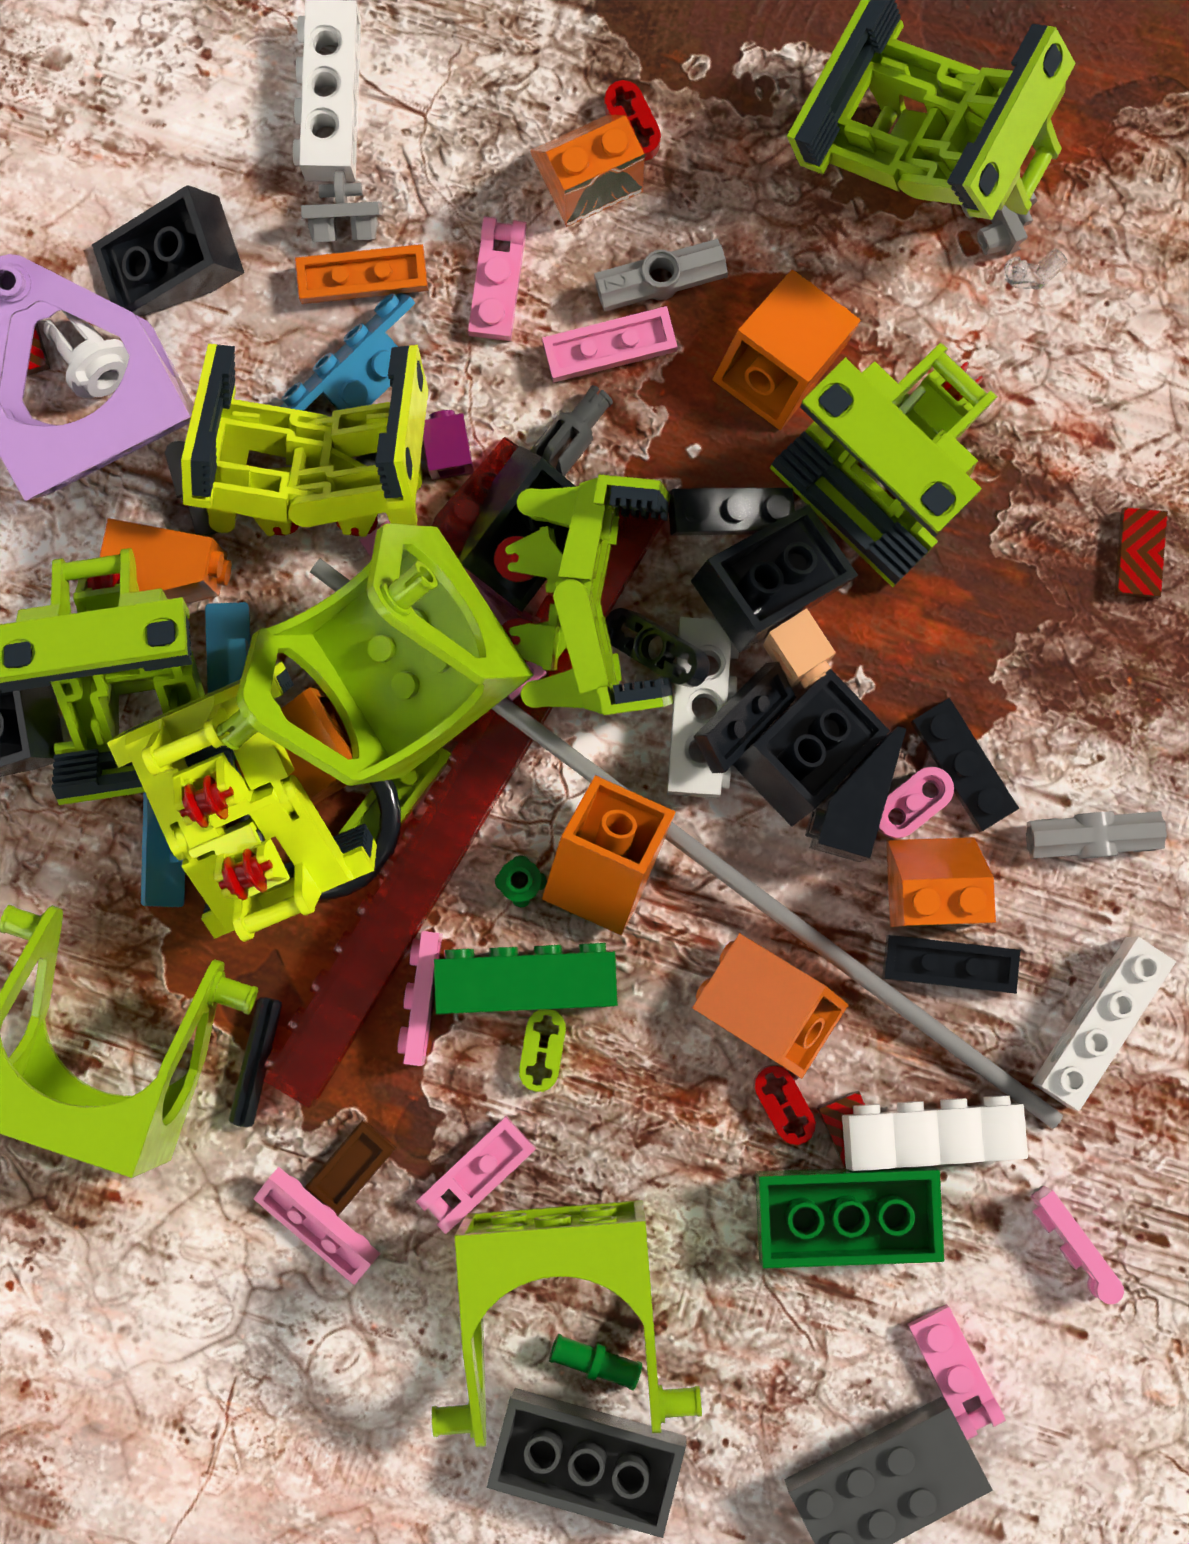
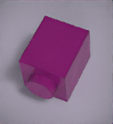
M441 410L431 413L429 419L425 420L423 440L432 481L474 474L463 413L455 414L453 410Z

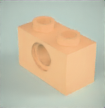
M807 608L770 631L763 644L773 662L780 663L791 688L800 682L804 688H807L821 677L827 675L826 672L831 669L828 663L836 654Z

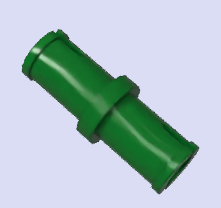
M559 1333L554 1340L549 1356V1362L586 1373V1379L595 1381L598 1377L627 1387L632 1391L636 1388L642 1370V1362L640 1361L636 1362L607 1352L604 1345L597 1343L593 1347L564 1337Z

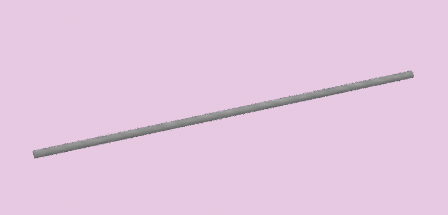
M321 558L310 571L311 574L335 592L350 581ZM504 698L491 708L590 783L596 775L627 789L509 699ZM673 822L671 823L665 838L667 841L1006 1095H1010V1098L1018 1104H1024L1026 1110L1050 1128L1054 1129L1058 1126L1063 1118L1060 1112Z

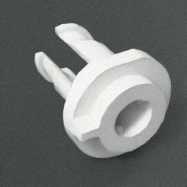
M63 311L85 339L84 342L74 349L50 320H46L43 332L49 340L55 342L58 352L69 365L66 372V382L72 391L81 398L103 397L116 391L124 377L130 356L124 344L117 339L103 340L92 325Z

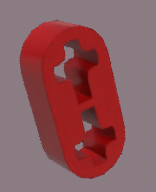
M626 80L614 82L605 92L604 108L606 115H626L633 131V127L638 126L644 137L651 135L648 147L643 148L640 143L645 154L644 161L651 160L660 149L661 133L659 126L641 90L636 84ZM622 95L625 100L632 98L630 101L631 116H627L621 105L614 107L617 96Z
M768 1065L761 1068L754 1078L753 1088L774 1129L789 1144L800 1145L806 1143L815 1132L816 1122L793 1077L786 1069L778 1065ZM769 1073H772L776 1078L783 1076L785 1079V1083L780 1088L786 1100L780 1104L773 1093L768 1092L764 1094L762 1091V1087L767 1084L765 1076ZM790 1106L797 1117H806L807 1122L802 1125L804 1132L799 1136L793 1131L787 1133L784 1131L783 1127L788 1124V1119L783 1109Z

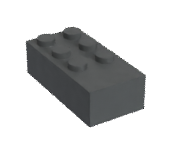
M515 1388L509 1399L486 1488L663 1538L686 1449L687 1436L661 1429V1433H652V1426Z
M942 1396L784 1479L788 1492L815 1544H893L993 1491L951 1408Z

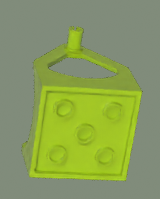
M387 523L382 525L376 532L372 560L353 579L310 609L277 625L259 629L252 635L236 696L239 710L217 726L218 736H223L228 731L230 734L221 741L228 748L238 750L242 747L243 743L257 732H260L307 762L350 786L398 779L406 776L534 675L438 527ZM278 653H284L303 668L330 699L348 733L352 748V759L348 760L286 719L270 691Z
M8 905L0 919V932L28 940V943L0 991V1029L37 961L38 967L31 1017L23 1038L9 1058L0 1037V1134L130 1178H134L171 1161L206 1059L217 1003L249 1015L257 997L258 987L226 978L224 962L214 959L209 965L163 1059L157 1078L135 1095H118L104 1092L86 1084L66 1068L54 1051L46 1028L45 1018L50 1005L63 910L52 905L40 916L15 908L13 905ZM197 1026L189 1070L181 1079L169 1086L171 1077Z
M643 1200L468 1213L455 1234L462 1350L469 1402L468 1405L432 1406L433 1437L470 1433L471 1438L475 1440L476 1447L486 1446L483 1316L500 1298L513 1289L531 1281L550 1277H572L599 1284L621 1297L640 1318L644 1326L652 1433H661V1423H665V1418L702 1416L700 1386L663 1390L662 1385H658Z

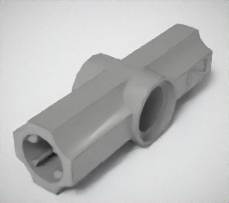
M718 239L671 252L655 250L649 253L643 260L594 273L597 293L604 312L649 299L667 300L677 291L728 277L725 255ZM662 268L669 271L672 277L666 282H657L649 274L655 269Z
M1112 811L1076 814L1074 818L1027 822L1026 843L1030 859L1078 856V859L1118 856V852H1142L1165 849L1167 833L1161 811L1114 815Z

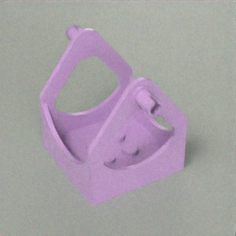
M7 254L0 256V457L25 501L49 495L190 423L194 403L154 328L147 320L20 255ZM63 310L119 336L130 356L124 377L118 388L100 408L75 422L64 425H52L33 419L23 402L35 325L40 320L50 318L56 312Z

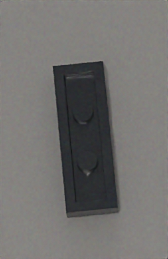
M793 488L672 489L669 491L671 536L754 534L795 511Z
M779 662L765 663L693 736L712 773H725L796 699Z
M950 698L910 722L937 766L946 771L951 777L954 784V793L979 832L986 830L1019 809Z
M886 935L882 979L1017 994L1021 950Z

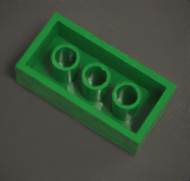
M606 943L579 944V953L562 954V945L534 946V955L518 956V947L489 948L490 957L474 958V949L444 950L445 959H434L436 1014L618 1006L615 951L606 952Z
M934 1166L852 1171L845 1168L755 1171L759 1262L762 1268L944 1262L940 1170Z

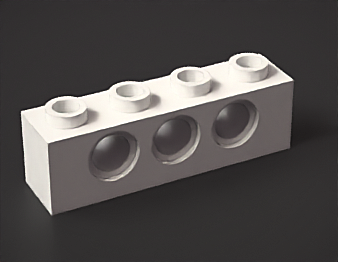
M305 0V16H298L297 19L299 43H304L303 57L296 58L297 83H302V98H295L294 102L295 123L301 124L300 139L293 140V162L295 166H300L305 181H334V172L344 171L346 182H356L361 16L357 1ZM333 45L337 47L336 51L330 55L319 54L320 49L324 46ZM324 86L336 88L334 93L329 96L317 95V92ZM328 126L335 129L329 137L319 138L315 136L316 132L322 127Z
M680 617L678 637L701 649L706 655L714 657L719 664V671L714 675L707 676L705 681L697 687L690 688L678 684L674 685L667 795L719 798L721 796V788L729 789L731 767L725 773H712L707 762L697 763L690 757L688 749L695 742L693 736L710 720L696 717L692 711V703L699 698H708L714 703L717 713L736 694L737 676H729L730 659H738L739 652L717 619ZM676 657V663L684 667L686 673H689L691 665L688 664L687 660Z
M1139 936L1126 937L1031 1083L1067 1108L1080 1111L1176 961Z

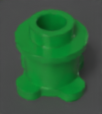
M522 855L516 856L513 860L507 862L495 878L496 887L516 907L520 908L528 906L530 899L535 897L539 890H543L547 884L546 876L540 873L534 863ZM517 873H525L528 876V883L522 889L515 888L512 883V879Z

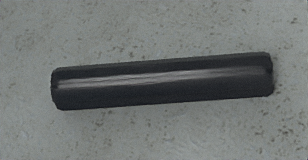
M260 997L257 1000L229 1116V1122L233 1125L248 1128L254 1124L282 1009V1002L277 999Z

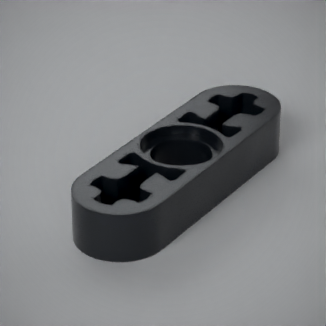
M617 608L611 611L605 618L611 646L662 677L668 678L670 682L693 688L702 684L707 678L710 664L705 652L640 613ZM623 623H625L627 628L638 632L635 638L625 636V633L621 630ZM660 636L663 642L662 651L658 657L651 659L648 652L649 644L654 637ZM676 657L687 660L688 664L691 665L689 673H686L684 667L673 663Z

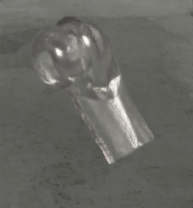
M1056 248L1052 249L1038 264L1027 263L1026 260L1021 261L1020 257H1013L1005 264L1004 277L1014 288L1039 290L1068 264V260Z

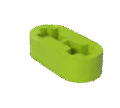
M554 1009L535 1011L529 1017L526 1025L519 1077L522 1084L534 1092H544L550 1089L556 1083L560 1071L566 1022L563 1016ZM544 1015L552 1016V1024L559 1026L558 1034L553 1033L550 1035L547 1048L539 1046L541 1033L534 1030V1023L542 1022ZM538 1052L546 1053L545 1068L552 1070L551 1077H544L541 1084L533 1083V1075L527 1074V1066H534L536 1064Z

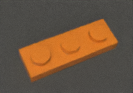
M423 244L295 257L301 304L428 291Z

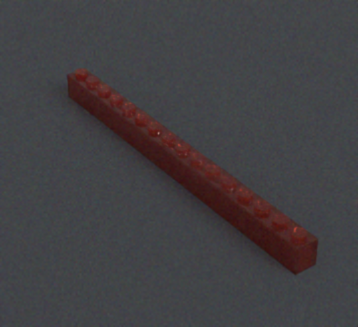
M620 507L619 516H617L619 517L617 544L611 545L601 597V606L605 618L612 611L665 521L660 518L661 514L658 515V520H653L650 517L651 513H649L648 519H643L641 512H639V518H633L631 511L629 517H624L621 515L622 507ZM550 594L545 597L536 613V617L541 619L539 623L549 621L550 604H555L553 596ZM567 647L558 658L557 670H545L547 674L541 679L573 669ZM521 695L512 701L542 725L554 708H531L525 705ZM490 709L469 726L474 731L466 745L459 742L452 751L446 763L447 766L451 767V770L443 783L436 780L429 789L424 799V803L429 806L421 820L414 817L408 824L401 837V840L406 842L398 858L391 855L384 864L378 876L384 880L375 896L368 893L361 902L355 914L361 918L353 933L346 930L340 937L333 950V953L338 956L330 971L324 968L320 971L310 988V991L315 996L307 1009L301 1006L298 1008L287 1026V1030L291 1031L292 1034L285 1046L276 1045L264 1064V1068L269 1070L263 1081L307 1108L316 1105L412 945L413 939L418 935L534 741L493 709Z

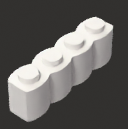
M1010 1095L983 1097L984 1105L967 1106V1098L940 1100L941 1108L924 1109L923 1101L898 1102L897 1111L880 1112V1104L854 1105V1114L842 1115L846 1169L862 1171L1027 1159L1024 1104L1011 1103Z

